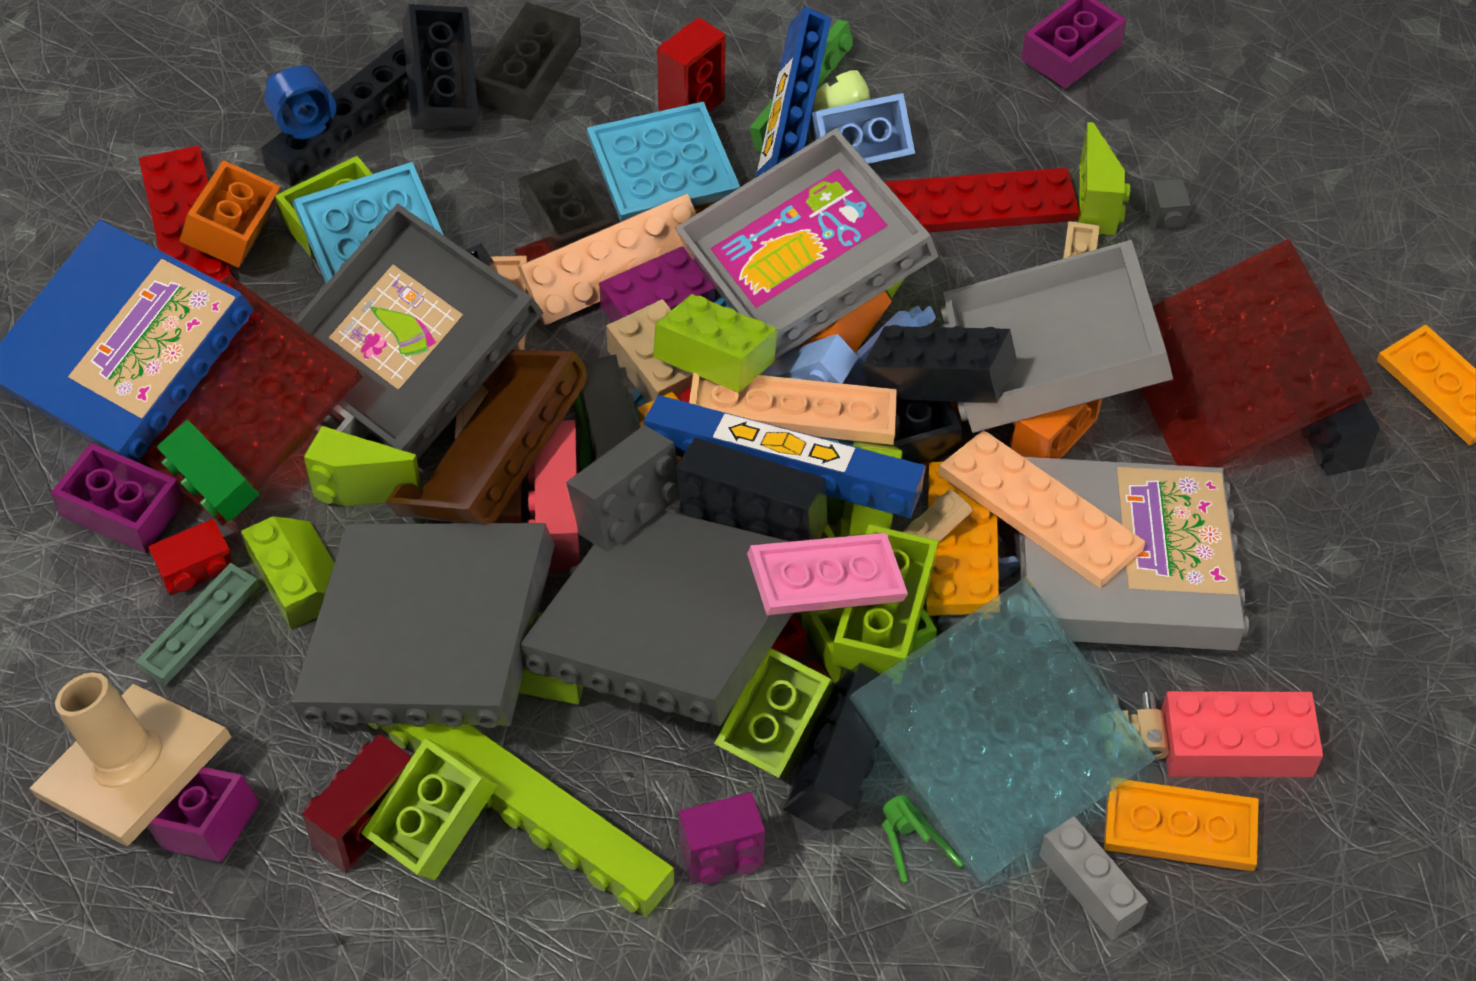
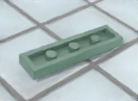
M230 563L135 661L137 668L166 686L260 587L257 578Z

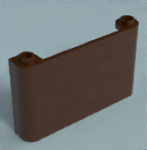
M512 350L482 384L488 391L487 395L422 490L420 491L412 483H401L395 487L386 500V504L400 517L481 525L495 522L585 386L587 370L582 360L575 351Z

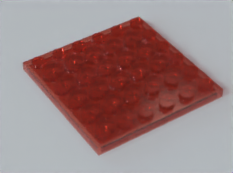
M1290 238L1153 305L1173 379L1142 387L1141 390L1176 465L1219 468L1373 394Z
M229 274L221 283L242 293L254 311L248 321L232 338L228 347L209 368L208 373L195 386L188 399L178 408L165 429L158 434L148 447L145 455L140 458L152 469L177 479L181 492L222 526L227 523L226 519L220 513L213 517L200 504V501L205 497L201 493L194 497L181 484V481L185 478L184 475L180 472L175 477L161 463L166 457L157 446L188 419L257 491L363 378L359 370Z

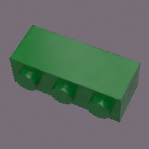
M188 419L157 446L166 457L161 463L175 477L180 472L184 475L185 478L181 481V484L194 497L199 493L205 497L200 501V504L213 517L220 513L229 523L260 495Z

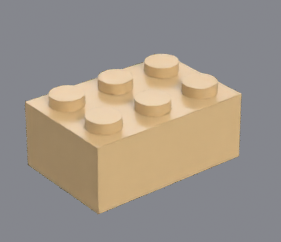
M663 299L606 325L608 352L647 403L655 400L658 395L663 396L670 392L678 396L692 386V373L653 357L655 323L671 311Z

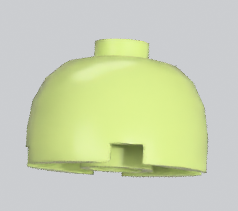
M851 70L836 76L837 83L829 86L826 82L816 90L813 112L870 100L869 88L859 71Z

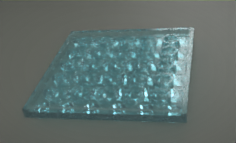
M1027 577L849 696L978 885L984 883L1041 842L1045 834L1071 817H1076L1156 759Z

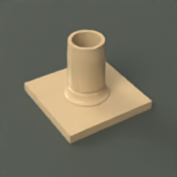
M95 672L85 673L73 678L64 685L55 700L56 711L76 742L29 789L36 798L128 847L232 736L226 727L135 684H132L120 695L103 674Z

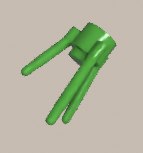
M907 795L896 796L884 805L883 813L887 819L882 823V826L888 835L902 883H907L908 877L896 831L905 835L915 830L926 842L931 837L958 868L964 866L963 861L927 822L918 807H914Z

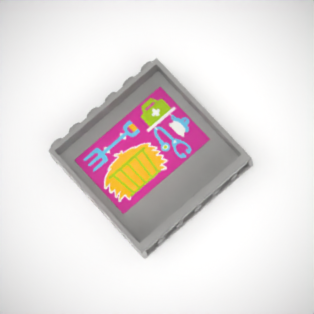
M837 128L675 228L687 252L730 308L740 314L753 319H759L765 324L778 328L775 359L938 258L931 235Z

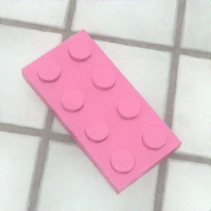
M886 533L751 545L747 553L766 615L902 602L908 594Z

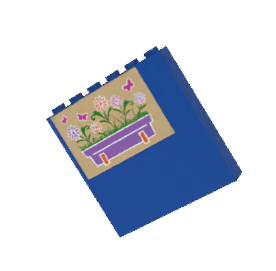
M99 219L0 342V391L86 441L138 462L145 455L148 447L158 434L168 425L169 420L178 408L188 399L195 386L208 373L215 360L228 347L239 329L248 321L254 309L239 291Z

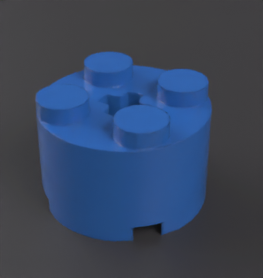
M310 66L291 67L278 74H273L267 79V88L264 96L265 104L277 125L285 134L293 135L297 139L311 138L327 128L325 124L330 117L333 120L336 113L334 97L320 76Z

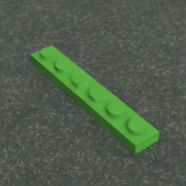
M838 19L829 30L817 89L853 45V37L850 33L848 21ZM773 99L749 127L754 149L758 152L762 151Z

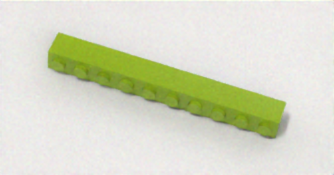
M367 723L374 729L380 727L389 734L390 739L402 749L408 747L413 752H416L424 738L430 739L444 746L498 784V787L484 808L492 807L500 813L502 819L514 829L520 827L527 832L530 839L542 849H547L548 847L558 854L560 861L571 870H576L577 868L586 874L594 887L600 891L607 889L614 894L618 902L626 910L632 913L637 911L647 918L674 886V867L471 725L449 727L444 724L414 726L411 724L392 723L388 726H382L376 723Z

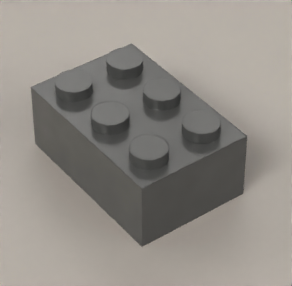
M644 425L568 480L566 484L579 535L608 552L679 499L676 472L678 462L673 441Z

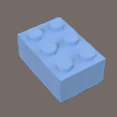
M903 93L811 113L809 125L813 142L837 128L868 164L915 154Z

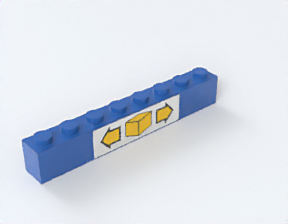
M806 6L789 23L756 177L805 147L831 23L830 17Z
M661 395L657 396L644 419L643 426L645 425L673 441L676 456L683 457L692 440L696 437L826 478V496L911 519L922 492L926 465Z

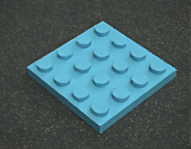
M704 102L587 128L589 142L620 222L684 194L689 195L694 207L719 201L740 188Z
M413 162L293 200V206L326 284L397 203L443 234Z

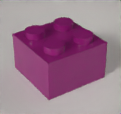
M203 767L154 818L147 828L163 850L221 863L260 802L243 775Z
M752 792L678 811L679 847L691 885L700 882L702 884H711L717 882L723 876L734 873L749 874L757 870L758 867L764 866L765 829Z

